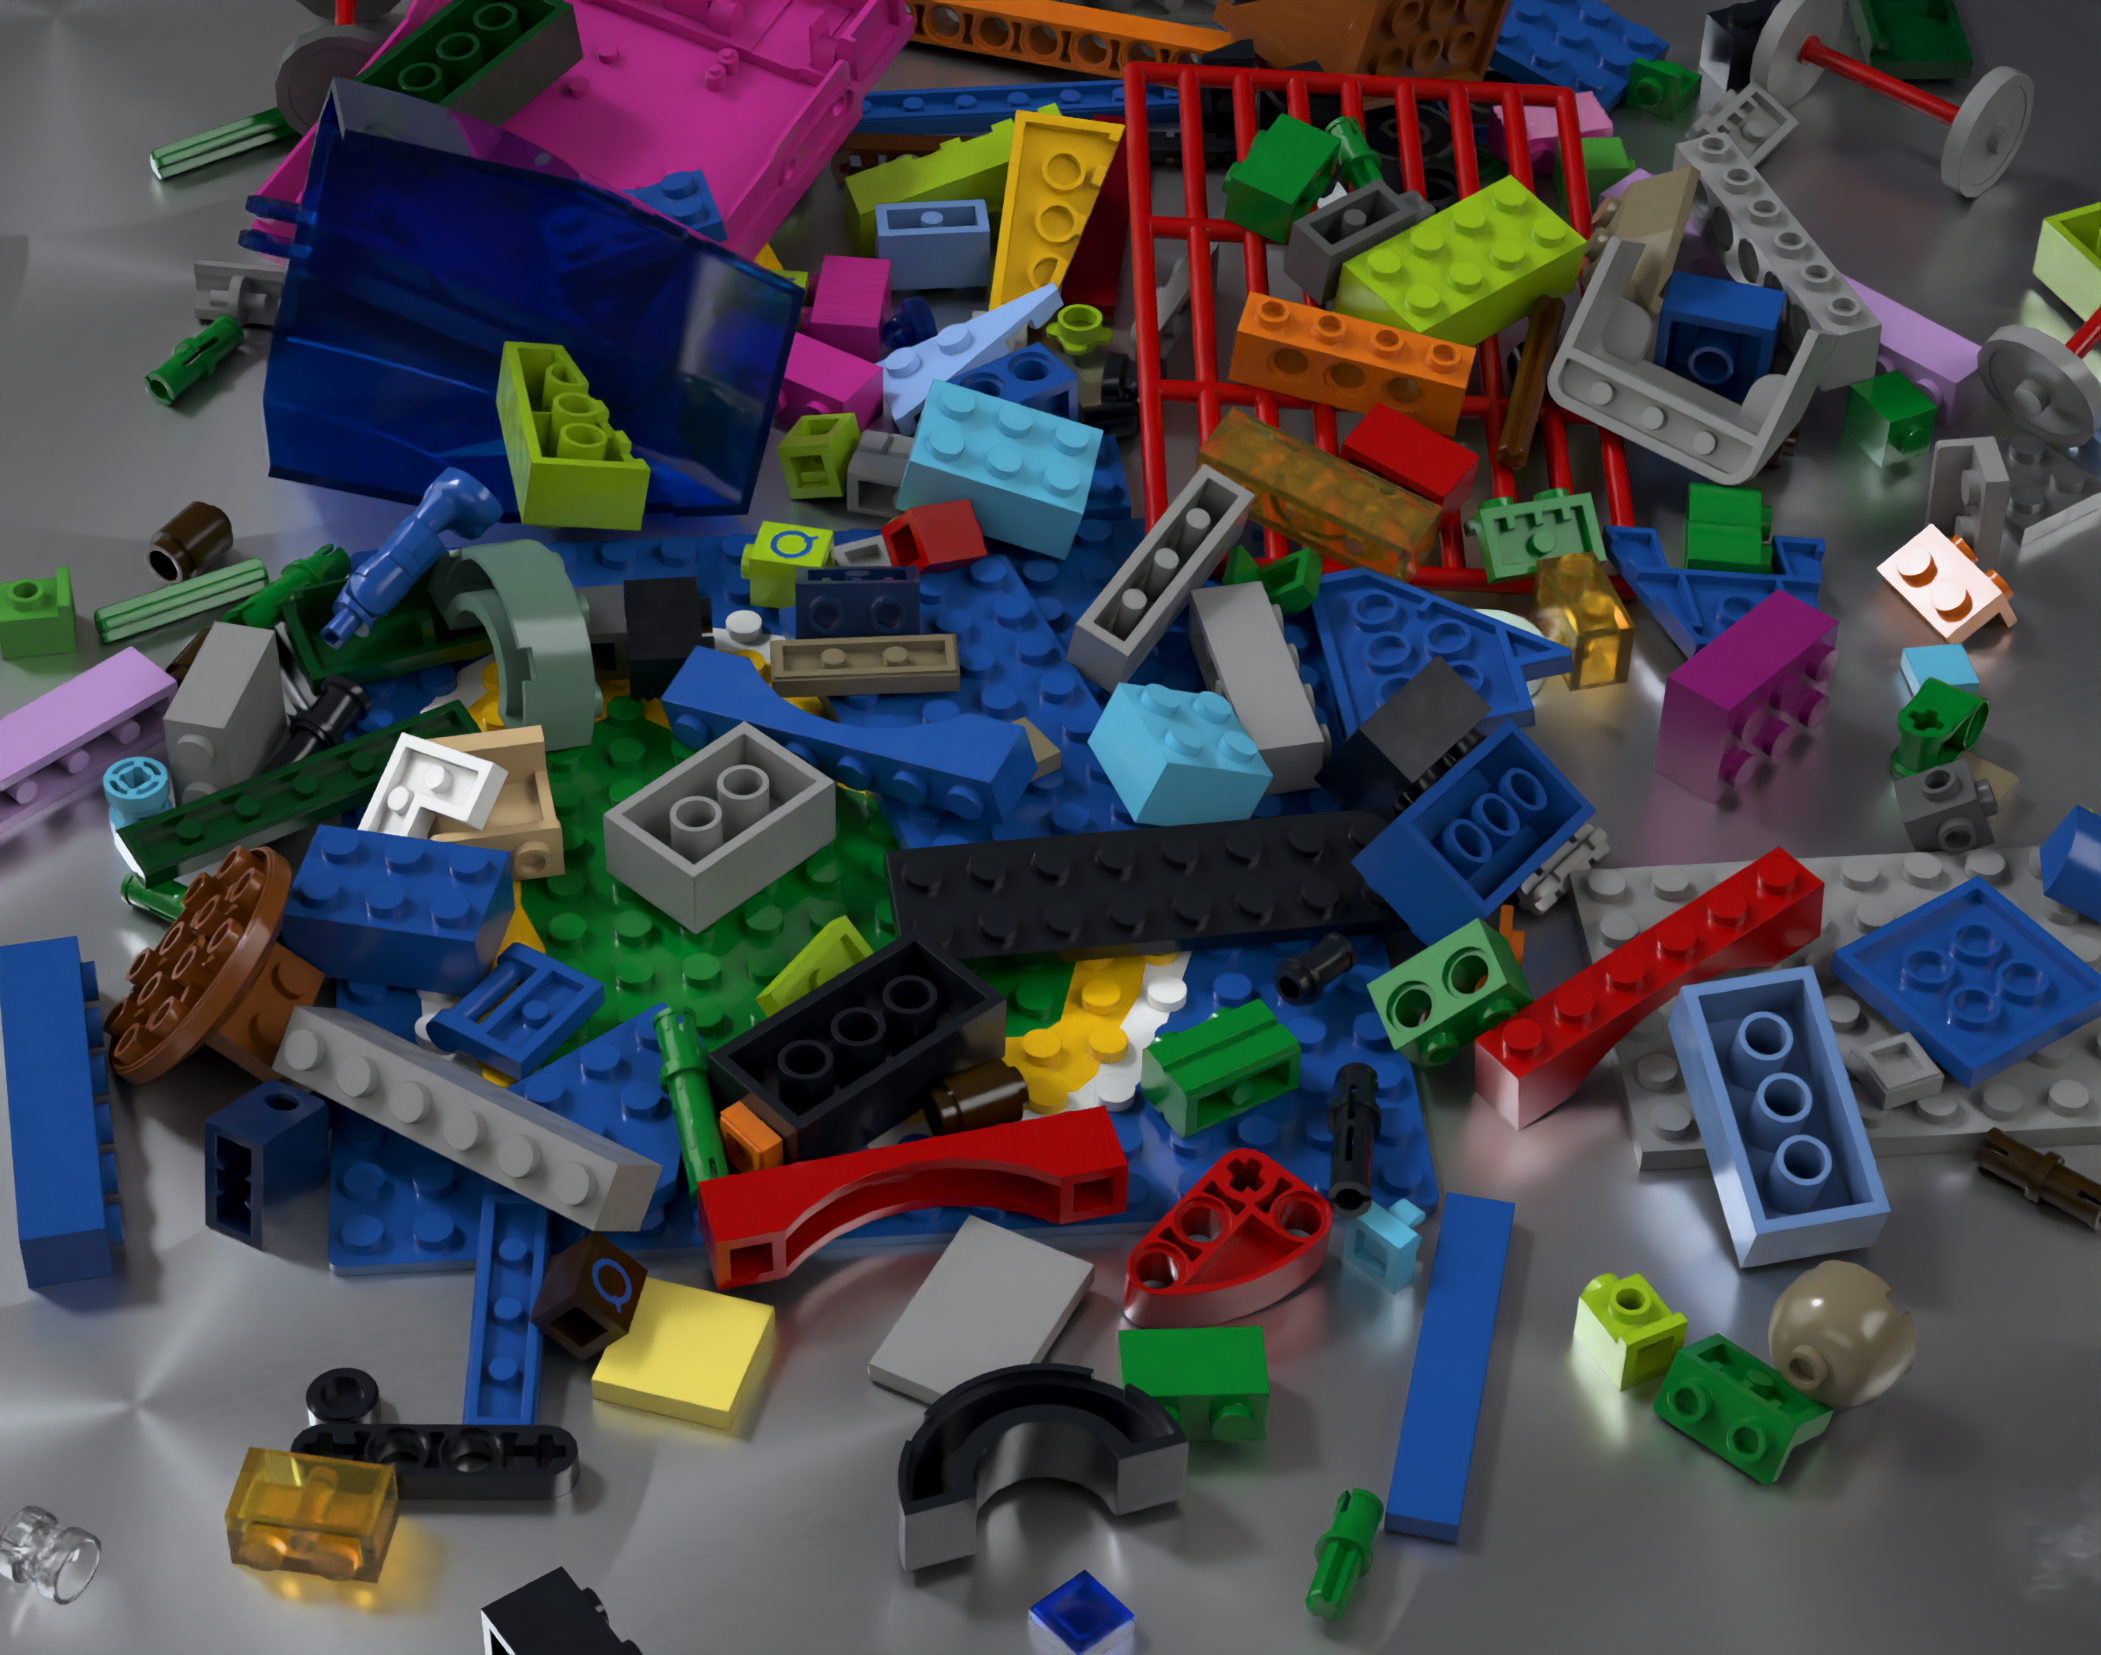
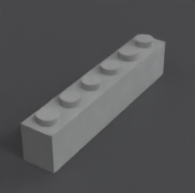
M295 1005L272 1066V1070L592 1231H639L663 1168L662 1165L344 1009Z

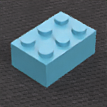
M933 378L917 425L895 508L906 512L913 507L970 499L976 520L981 526L984 536L1066 561L1084 514L1103 430Z

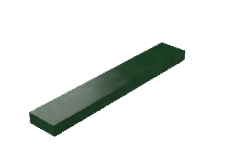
M457 699L115 830V845L143 888L147 890L222 861L238 845L246 850H250L370 803L402 732L425 740L481 733L482 730L461 701Z

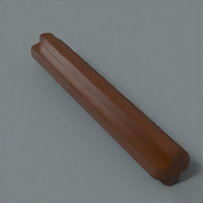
M1543 294L1535 301L1495 456L1497 463L1501 467L1510 466L1514 470H1520L1526 466L1566 308L1564 301L1560 297L1551 298L1547 294Z

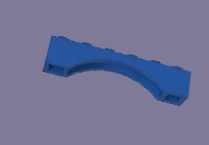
M697 645L660 699L676 741L690 748L702 749L745 721L835 782L842 783L850 789L856 791L869 790L896 797L910 805L923 804L947 810L968 820L981 819L1004 825L1038 769L1025 726L969 712L938 722L906 727H861L836 723L804 712L781 698L760 677L750 658Z

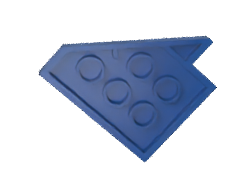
M1363 566L1321 575L1317 600L1309 605L1346 741L1368 718L1438 654L1492 708L1475 727L1483 736L1490 735L1509 717L1520 729L1535 726L1534 706L1526 682L1573 672L1570 648Z

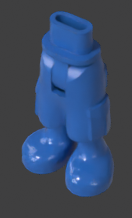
M448 467L426 489L423 499L414 513L408 515L395 528L378 553L372 555L363 565H360L347 579V583L343 586L332 606L335 617L320 631L322 639L332 648L339 649L353 634L360 637L368 636L374 629L373 622L385 617L405 597L419 577L446 552L445 545L437 536L439 533L450 530L459 537L474 540L480 538L489 527L493 526L503 515L502 506L494 495L468 473L457 468Z

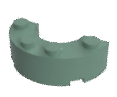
M532 539L474 545L447 551L439 559L433 570L428 592L450 630L485 626L493 645L498 667L500 690L498 715L506 729L541 725L545 741V752L590 745L594 719L600 717L603 712V696L594 677L592 651L587 631L590 623V610L586 597L580 592L575 593L571 581L565 572L564 562L558 552H551L543 544Z

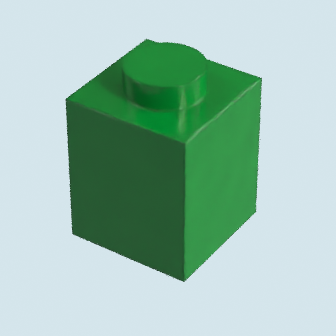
M1894 370L1850 385L1842 431L1877 465L1884 468L1929 452L1937 407L1898 370Z

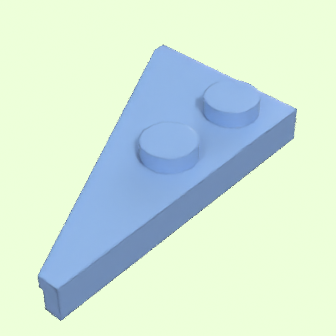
M1054 282L963 324L950 325L944 328L938 335L915 346L895 350L886 359L875 363V365L883 367V392L901 435L907 437L916 431L917 423L914 417L923 410L933 378L946 381L1006 356L1010 353V350L1005 341L1027 322L1031 328L1037 330L1052 318L1054 312L1064 305Z

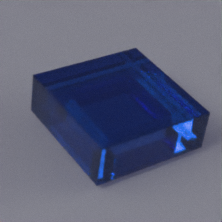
M1083 1570L1030 1607L1028 1611V1625L1060 1655H1102L1134 1632L1135 1615L1090 1573Z

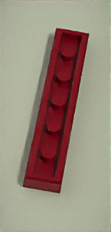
M1093 114L1092 120L1125 125V117ZM1126 127L1062 283L1060 297L1064 305L1059 308V312L1070 305L1084 304L1098 309L1102 314V321L1114 322L1130 228Z

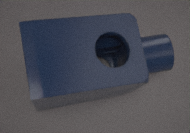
M273 1080L264 1082L206 1119L205 1225L258 1249L263 1250L322 1186L327 1177L328 1133L341 1118V1110L338 1103L314 1090L310 1093H305L280 1081Z

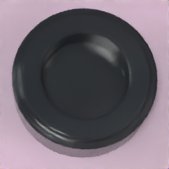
M336 1368L329 1370L314 1379L306 1393L308 1419L311 1426L326 1423L376 1424L381 1414L378 1385L368 1373L359 1369Z

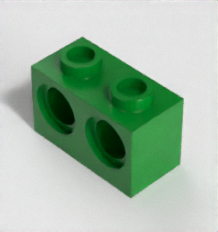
M1476 918L1367 984L1394 1051L1423 1070L1430 1066H1439L1451 1061L1460 1053L1463 1046L1474 1041L1477 1037L1510 1016L1517 1015L1518 1011L1534 1002L1507 939L1480 918ZM1488 974L1483 987L1474 992L1478 981ZM1432 1007L1427 1020L1419 1025L1423 1013Z

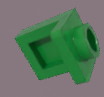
M1238 545L1229 550L1222 584L1225 586L1262 581L1271 605L1278 604L1282 615L1287 613L1296 614L1307 608L1311 603L1316 602L1323 562L1311 546L1259 567L1242 545Z

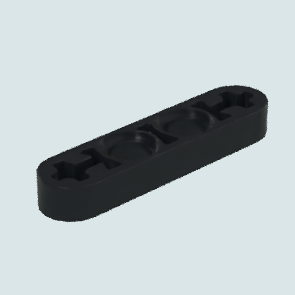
M326 1423L314 1425L303 1430L294 1439L290 1448L296 1485L307 1495L323 1499L550 1500L569 1493L576 1486L580 1476L577 1441L568 1431L550 1425ZM393 1452H410L418 1457V1461L411 1468L404 1471H388L379 1465L385 1456ZM470 1452L484 1453L492 1459L486 1468L476 1472L461 1471L453 1466V1462L459 1456ZM365 1454L366 1468H356L359 1467L358 1455ZM322 1456H332L328 1466H317L320 1464ZM505 1456H513L514 1469H506ZM541 1458H553L551 1467L539 1468Z

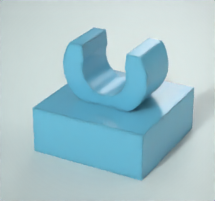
M1406 1199L1397 1201L1388 1211L1372 1200V1205L1368 1212L1359 1217L1347 1218L1343 1258L1395 1296L1414 1280L1417 1249L1421 1246L1423 1237L1412 1229L1425 1220L1426 1213Z

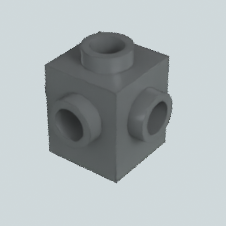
M1967 757L1893 781L1903 824L1915 852L1945 851L1958 854L1995 843L1989 817L1999 814L1998 805L1988 778L1976 781Z

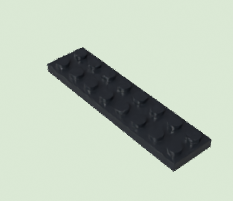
M1393 807L887 850L883 860L896 939L917 927L971 971L1324 939V936L1330 932H1336L1347 937L1411 931L1409 925L1381 895L1375 893L1368 886L1364 877L1350 863L1396 819Z

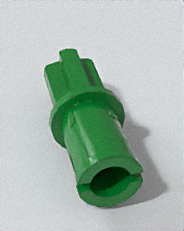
M1342 116L1329 123L1325 132L1342 139L1338 155L1340 165L1338 172L1341 180L1346 184H1351L1354 191L1379 178L1384 182L1379 171L1382 165L1380 155L1372 151L1370 146H1368L1357 118L1350 116L1347 119L1346 116Z
M1354 1488L1352 1498L1348 1490L1340 1494L1330 1528L1327 1533L1321 1535L1315 1544L1314 1556L1318 1567L1306 1597L1305 1605L1307 1611L1312 1616H1322L1327 1622H1336L1343 1618L1357 1578L1365 1576L1372 1566L1373 1554L1370 1546L1382 1520L1384 1507L1381 1500L1367 1490Z

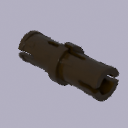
M1996 1127L1988 1131L1984 1139L1990 1143L1989 1148L1982 1144L1979 1145L1973 1161L1975 1166L1981 1169L1984 1168L2025 1190L2026 1199L2037 1205L2046 1201L2087 1223L2094 1230L2101 1227L2100 1184L2064 1166L2065 1159L2052 1151L2043 1155L2002 1133V1130Z

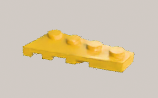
M1016 109L989 311L1054 282L1058 292L1060 291L1124 135L1126 125ZM1028 323V332L1042 333L1046 323L1037 330L1031 328Z

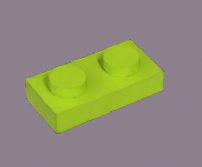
M841 916L830 921L754 1000L769 1018L870 956L874 951L847 916Z

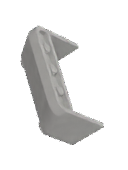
M1611 235L1549 370L1547 386L1551 397L1561 407L1719 484L1741 485L1749 482L1759 473L1801 420L1841 336L1831 331L1809 328L1787 375L1770 374L1758 379L1749 389L1741 406L1643 359L1653 335L1652 321L1644 308L1622 296L1647 244L1636 239Z

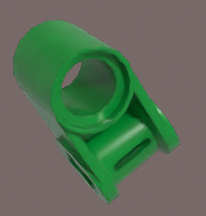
M1929 677L1922 684L1916 696L1898 714L1896 724L1901 736L1899 745L1890 757V772L1899 780L1933 767L1956 761L1966 750L1969 751L1979 739L1988 718L1989 700L1936 678Z

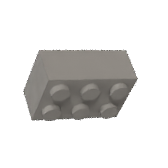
M744 721L603 814L606 871L697 935L836 839L835 781Z

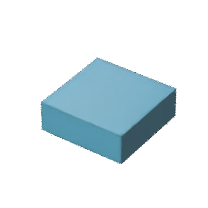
M1962 643L1903 648L1900 666L1914 697L1929 677L1936 678L1977 695L1980 682Z

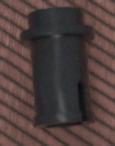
M1330 932L1324 936V939L1300 957L1289 956L1280 963L1278 973L1274 978L1278 994L1284 1001L1293 1006L1312 1005L1321 998L1325 986L1356 965L1357 957L1354 947L1343 935Z

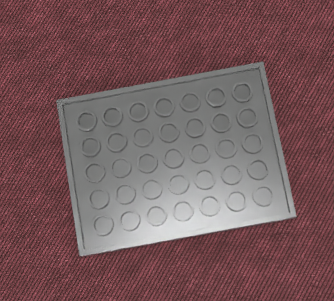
M2041 846L1971 849L1958 854L1933 851L1796 859L1824 883L1820 936L1771 968H1742L1727 971L1700 982L1705 983L1813 965L1874 1157L1977 1151L1980 1144L1989 1148L1990 1143L1984 1137L1993 1127L2002 1130V1133L2030 1148L2101 1144V1016L1969 1090L1931 1058L1945 1076L1941 1093L1884 1111L1880 1109L1848 1067L1851 1049L1902 1034V1032L1830 971L1833 953L1978 875L2101 975V927L2098 922L2044 896L2039 850ZM1755 861L1572 870L1568 874L1569 890L1567 891V896L1586 968ZM1677 996L1644 1018L1608 1052L1639 1171L1710 1167L1667 1024Z

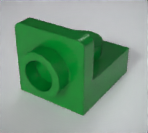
M1636 58L1630 65L1625 105L1672 122L1700 93L1702 75L1683 69L1681 65L1674 62H1664L1658 59L1651 62L1642 58Z

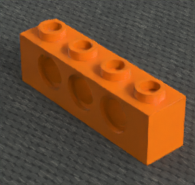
M1250 291L1236 333L1228 380L1365 415L1380 402L1436 433L1454 437L1477 348Z

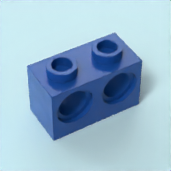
M1040 342L945 381L1078 422V376Z

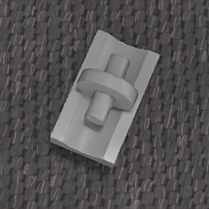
M198 260L194 264L196 279L195 318L215 320L220 315H226L234 319L239 325L253 323L294 327L298 323V268Z

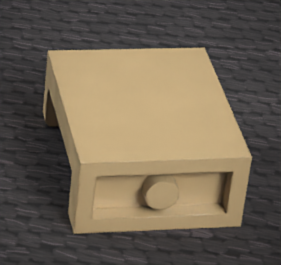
M541 725L425 739L493 762L509 772L482 831L436 815L427 834V840L510 851L513 881L565 875L562 828L560 821L556 819L546 768L545 741Z

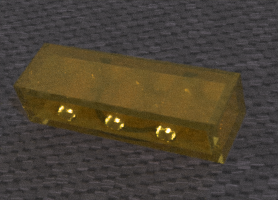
M1233 407L1198 451L1194 475L1205 463L1255 494L1247 517L1248 519L1304 546H1311L1313 550L1352 569L1363 566L1408 584L1434 548L1443 507Z

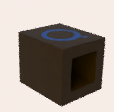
M593 1231L550 1259L529 1321L578 1359L584 1361L629 1333L648 1270L598 1231Z

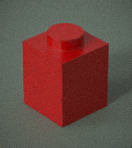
M970 499L913 507L880 529L892 566H918L919 576L931 572L943 573L967 567L988 555L983 542V532L976 520Z

